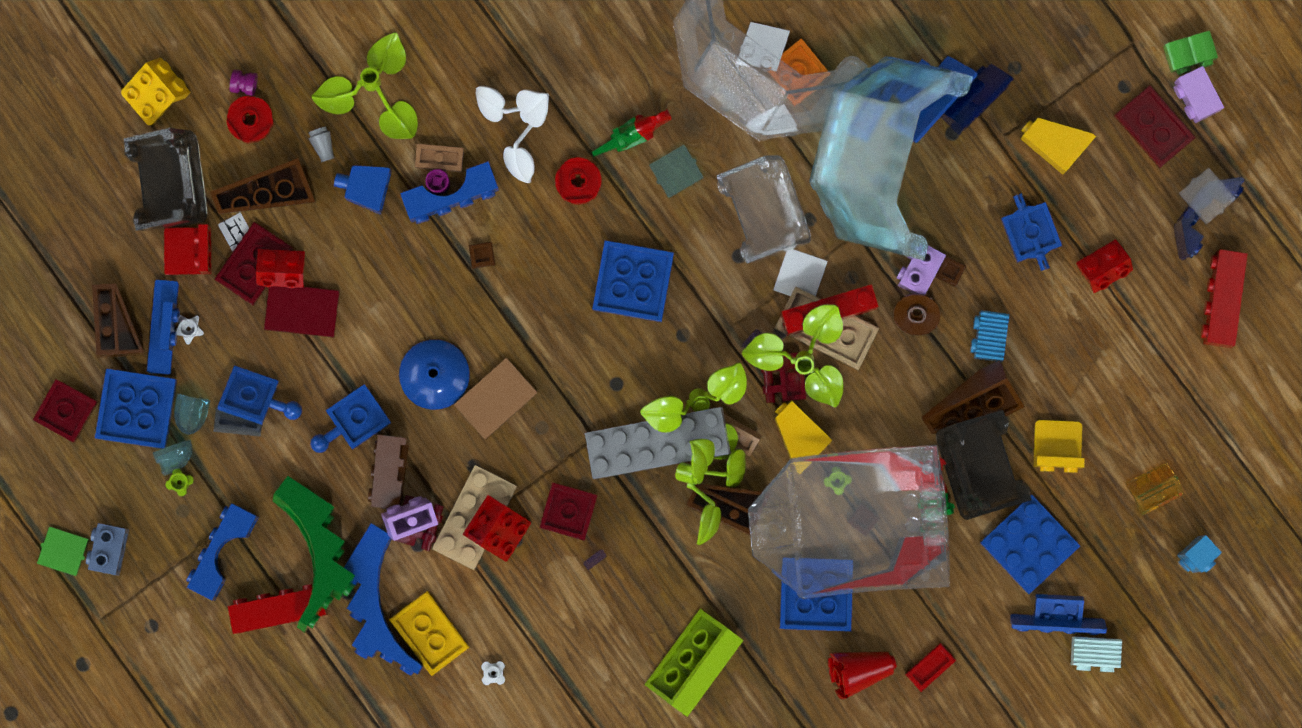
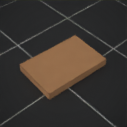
M505 358L460 398L454 406L486 440L538 393L512 363Z

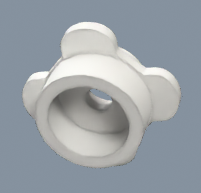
M498 661L493 664L484 662L481 668L484 671L483 684L497 683L501 685L505 682V677L503 676L505 665L503 662ZM492 671H495V672H496V674H495L494 676L491 675V672H492Z

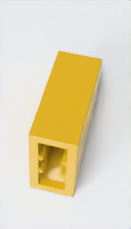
M1037 118L1034 123L1030 120L1021 130L1024 133L1021 140L1062 175L1096 137L1093 133Z
M793 401L789 404L784 402L775 411L778 414L775 422L794 470L799 475L812 462L799 460L816 458L831 443L832 439Z

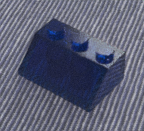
M992 63L987 68L983 65L977 71L976 79L941 116L959 136L1014 80L1009 74Z

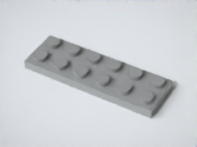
M723 407L681 415V425L674 431L667 433L655 430L647 421L585 433L592 478L600 479L680 464L681 462H691L692 450L690 441L695 439L712 441L715 446L714 457L731 454Z

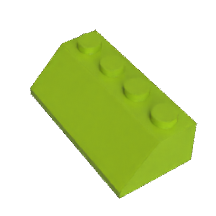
M699 609L644 685L688 717L744 640L702 609Z

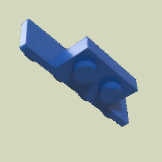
M155 281L147 372L151 374H171L173 346L177 344L175 323H178L180 314L179 308H177L179 283L177 281Z
M1036 594L1034 615H1010L1012 629L1023 632L1028 630H1040L1045 633L1063 631L1067 634L1083 632L1090 635L1106 634L1107 632L1105 619L1082 618L1084 608L1083 596Z

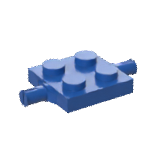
M1022 193L1013 196L1018 210L1011 215L1001 218L1016 261L1018 263L1026 259L1036 258L1041 269L1040 271L1049 269L1050 267L1045 255L1049 251L1061 247L1062 244L1047 204L1044 202L1036 206H1026Z

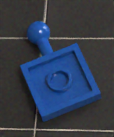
M237 366L233 367L218 404V410L261 425L269 408L284 412L285 417L290 420H296L302 414V407L298 402L290 401L284 403L273 399L278 386V380Z
M364 384L326 410L336 427L325 435H315L311 439L310 445L313 451L323 453L328 449L329 443L342 434L353 450L390 425L391 421Z

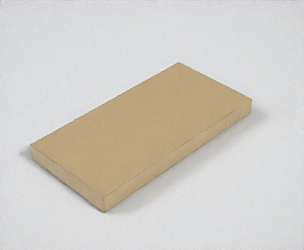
M795 286L784 310L821 299ZM780 316L774 329L786 334ZM853 316L842 320L843 331L839 339L829 344L821 343L817 339L814 349L859 370L879 328ZM805 332L790 335V337L810 346L813 336L807 335Z

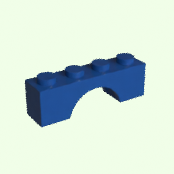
M485 162L466 169L464 184L454 194L437 196L428 192L423 186L400 194L411 223L416 221V224H420L430 220L429 216L438 213V216H442L452 212L451 208L459 205L460 208L468 207L474 204L473 200L481 197L482 200L490 199L496 196L495 192L499 191L489 162Z
M232 503L230 507L226 506L220 515V519H222L218 528L214 527L209 536L211 543L207 549L203 548L198 557L200 563L197 569H192L186 580L189 582L187 588L212 601L216 600L226 581L218 567V556L222 547L232 539L249 538L259 519L258 516Z

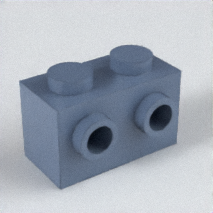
M98 523L97 528L94 527L91 534V541L94 542L92 551L89 550L86 557V564L89 565L88 570L120 576L129 529Z

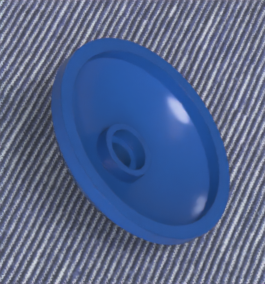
M426 340L416 344L406 353L400 365L399 379L402 390L414 404L429 410H440L455 404L464 395L469 384L470 371L465 356L456 346L443 340ZM432 369L438 371V375L434 378L429 376V372Z

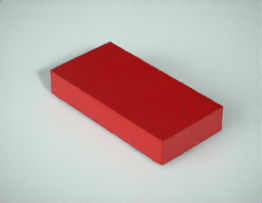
M939 643L905 675L922 692L956 660Z

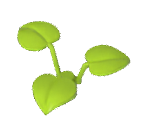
M397 33L383 37L370 48L367 54V64L369 67L361 72V80L357 82V86L353 91L349 80L337 76L326 80L311 96L316 105L331 114H345L354 107L355 103L352 96L358 93L361 86L367 91L376 90L388 110L383 112L379 118L380 129L386 136L393 139H412L418 129L417 115L412 106L404 101H398L391 108L380 89L381 80L379 74L382 71L390 75L401 71L406 63V53Z
M832 304L821 305L812 309L806 315L803 321V331L807 335L813 336L808 351L799 352L796 358L792 357L788 352L782 351L784 347L783 341L773 333L759 334L743 349L742 356L750 364L766 371H774L781 368L784 362L783 356H786L792 364H795V368L800 374H809L805 380V390L812 399L832 407L838 406L843 394V377L840 371L832 365H825L820 370L814 367V356L812 354L817 339L821 343L829 344L835 342L841 336L843 321L838 306Z
M738 362L716 370L708 378V391L701 388L692 390L684 409L680 398L664 396L646 404L640 410V413L655 430L663 433L672 432L681 425V415H685L690 406L693 411L698 412L709 409V399L716 402L722 399L726 404L738 402L745 394L747 386L744 368ZM726 423L730 452L732 453L737 446L738 435L735 428ZM730 454L717 456L714 459H728Z
M707 439L690 441L692 450L691 464L681 462L675 474L678 481L688 483L687 488L695 491L709 503L705 506L701 515L697 545L707 542L715 535L720 525L721 511L719 507H715V502L695 485L702 483L705 474L727 477L726 486L735 488L743 480L746 470V454L744 450L736 449L728 458L726 472L709 471L708 466L713 462L715 446L712 441Z

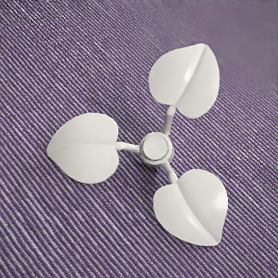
M488 86L477 87L476 99L478 107L486 119L498 122L503 118V113L508 114L520 111L521 119L529 124L515 141L513 147L508 146L504 149L503 158L507 169L515 178L522 182L530 183L535 170L534 161L526 149L519 148V144L532 127L543 125L548 113L549 94L527 89L522 90L517 94V107L506 109L504 108L505 99L501 93Z

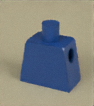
M352 166L350 176L340 173L336 174L334 187L346 189L345 199L377 214H382L392 171L390 168Z

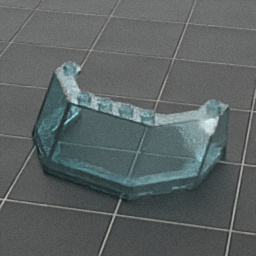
M885 56L872 67L866 68L852 77V80L833 89L809 183L813 190L816 191L827 218H830L838 239L924 261L928 249L927 240L922 235L909 231L896 204L921 110L946 94L955 97L965 96L970 89L973 77L948 69Z

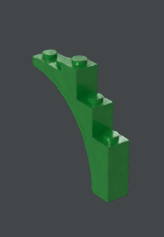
M287 476L274 493L272 502L285 511L298 526L307 543L312 559V594L308 606L297 625V628L305 633L309 627L312 629L315 627L320 619L318 614L322 608L327 610L334 598L340 601L343 595L348 597L355 587V584L352 583L355 575L336 563L345 552L342 549L345 541L326 529L335 517L332 515L334 506Z

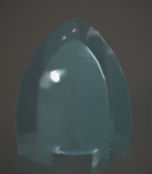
M177 394L174 418L181 432L190 435L200 430L205 423L210 400Z
M191 440L153 452L157 464L159 463L164 476L171 474L173 470L186 466L193 450Z

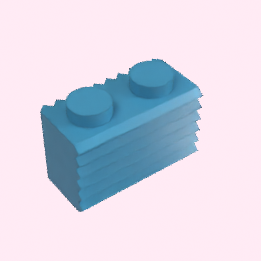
M981 310L979 316L975 315L973 329L977 330L976 339L972 338L970 352L974 353V359L1000 360L1001 362L1004 360L1009 314Z

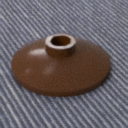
M908 294L902 297L895 305V323L907 334L916 336L928 334L940 322L941 312L938 304L934 299L925 294ZM914 309H920L921 312H915Z

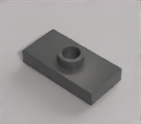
M216 407L213 432L261 437V424L220 411Z

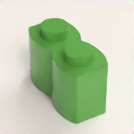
M1210 31L1169 42L1163 46L1170 72H1177L1178 75L1191 72L1190 67L1199 65L1204 68L1214 65L1213 61L1218 58Z

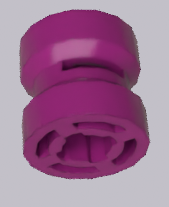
M234 69L230 79V92L238 93L242 90L246 95L254 96L258 74L250 72L243 75L241 70Z
M434 169L427 174L425 179L426 185L432 194L443 195L449 190L450 181L444 171Z

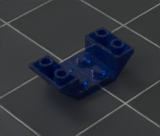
M1237 177L1211 181L1200 188L1173 226L1179 259L1183 261L1188 257L1196 256L1204 245L1201 243L1204 236L1192 228V225L1194 226L1202 215L1199 213L1200 209L1204 210L1205 207H1208L1213 199H1216L1222 205L1228 201L1233 202L1244 190V187L1241 186L1245 181L1244 178Z

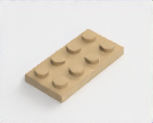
M475 465L432 549L475 571L485 549L462 534L487 495L508 506L517 486Z

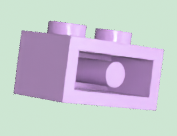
M1203 66L1179 77L1174 82L1176 85L1174 86V91L1179 99L1182 98L1186 105L1184 107L1186 115L1190 120L1193 119L1195 123L1220 112L1224 108Z
M922 242L918 247L913 246L907 257L911 259L908 267L903 266L897 276V279L900 280L898 286L912 294H926L946 255Z
M415 497L408 501L409 504L401 507L400 505L391 506L386 509L387 512L381 514L388 536L393 541L438 525L432 503L427 498Z

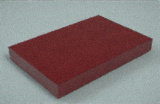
M1150 85L1114 115L1117 121L1159 169L1196 138Z
M253 222L214 279L253 306L267 288L265 286H258L256 283L258 249L293 250L290 245Z
M269 287L264 330L335 338L340 291L309 287Z

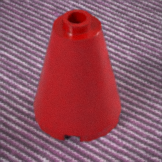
M888 652L830 653L831 658H828L830 679L832 683L836 682L839 689H835V692L842 700L893 675L894 669L897 667L894 656Z

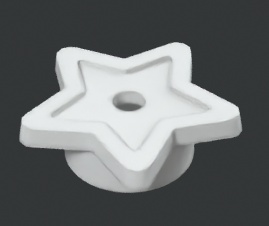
M182 315L179 316V326L175 332H177L178 336H183L187 345L191 343L195 336L204 334L198 327L199 316L187 319Z

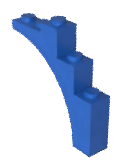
M371 523L344 566L346 570L355 575L352 583L355 586L358 582L361 584L346 609L351 611L349 616L359 622H362L363 619L366 620L352 646L356 648L354 652L364 659H367L368 656L374 658L376 653L380 651L381 658L389 663H392L393 660L401 664L399 669L411 676L413 673L419 674L424 666L411 657L397 642L387 625L381 607L379 592L380 570L391 538L387 532Z

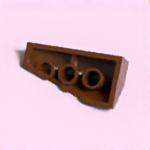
M998 360L977 371L923 415L922 420L931 434L960 428L962 424L974 421V424L982 423V419L994 416L996 419L1004 418L1025 406L1002 362Z

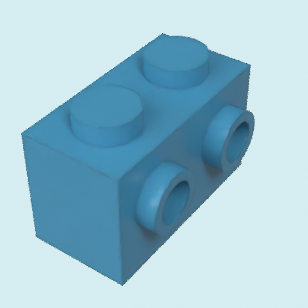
M1206 535L1197 536L1177 556L1181 559L1179 564L1187 572L1192 571V573H1202L1209 571L1216 564L1214 560L1222 552Z

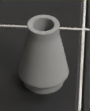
M327 127L308 132L310 136L308 139L320 157L321 162L333 159L331 133L327 130Z

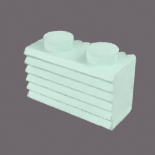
M1072 637L1071 665H1077L1076 670L1091 671V666L1100 667V672H1114L1115 668H1121L1122 639Z

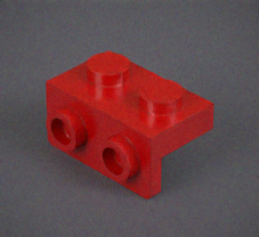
M1116 239L1076 262L1077 268L1089 282L1093 293L1106 289L1110 284L1126 277L1133 271L1131 258Z
M258 249L256 264L257 285L288 288L304 287L305 251Z

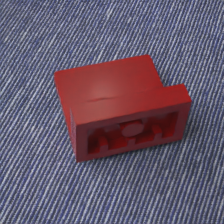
M198 224V228L164 229V273L166 275L212 274V230L208 224Z
M487 495L462 535L507 562L522 537L526 534L531 522Z

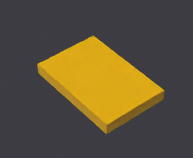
M428 591L389 619L431 676L470 648Z

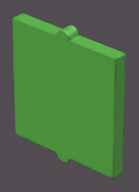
M49 527L45 541L41 543L42 550L37 564L77 576L81 562L85 559L84 553L89 539Z

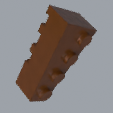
M299 158L210 192L218 214L317 203Z

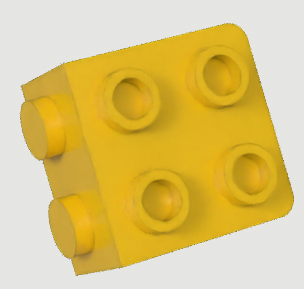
M162 58L146 62L121 91L122 96L149 126L155 124L174 102L185 99L191 93L184 81L177 77L171 70L170 65Z
M1038 420L1035 422L1033 467H1040L1041 472H1054V468H1064L1065 473H1078V469L1084 468L1085 458H1081L1082 424L1080 422Z

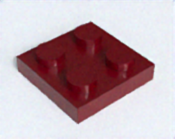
M55 379L33 421L75 443L98 402Z
M552 482L539 528L585 541L598 495Z

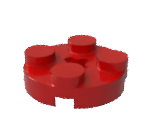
M243 96L236 99L230 105L226 119L227 127L236 139L247 144L256 143L266 138L273 128V112L263 99ZM246 114L250 116L256 115L253 125L244 124Z
M575 157L568 159L556 172V190L564 201L571 204L583 205L589 203L597 197L601 189V173L586 158ZM576 175H580L581 179H585V183H582L581 187H576V184H572V180L576 179Z

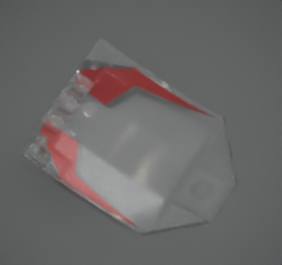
M937 445L867 449L791 458L748 508L752 556L765 564L784 584H788L803 600L858 592L950 586L946 496Z

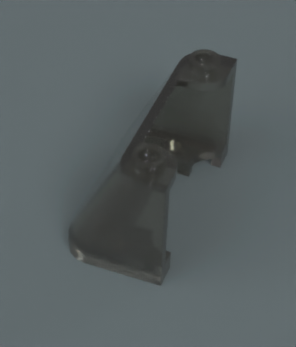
M166 128L124 138V153L130 161L138 163L143 208L137 209L133 216L135 230L148 231L205 222L207 219V206L199 145L194 132L184 129Z
M1003 410L959 422L937 431V444L941 457L946 462L944 466L957 508L965 520L1032 500L1028 484L1020 479L1015 480L1001 437L1007 433L1009 421Z

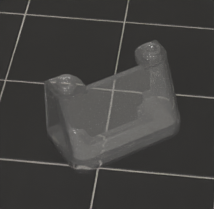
M762 156L716 175L719 192L726 197H731L746 238L742 242L740 253L747 264L811 242V235L787 166L781 156Z

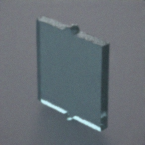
M685 145L649 165L657 178V184L661 185L668 198L704 178L696 165V159L691 157Z

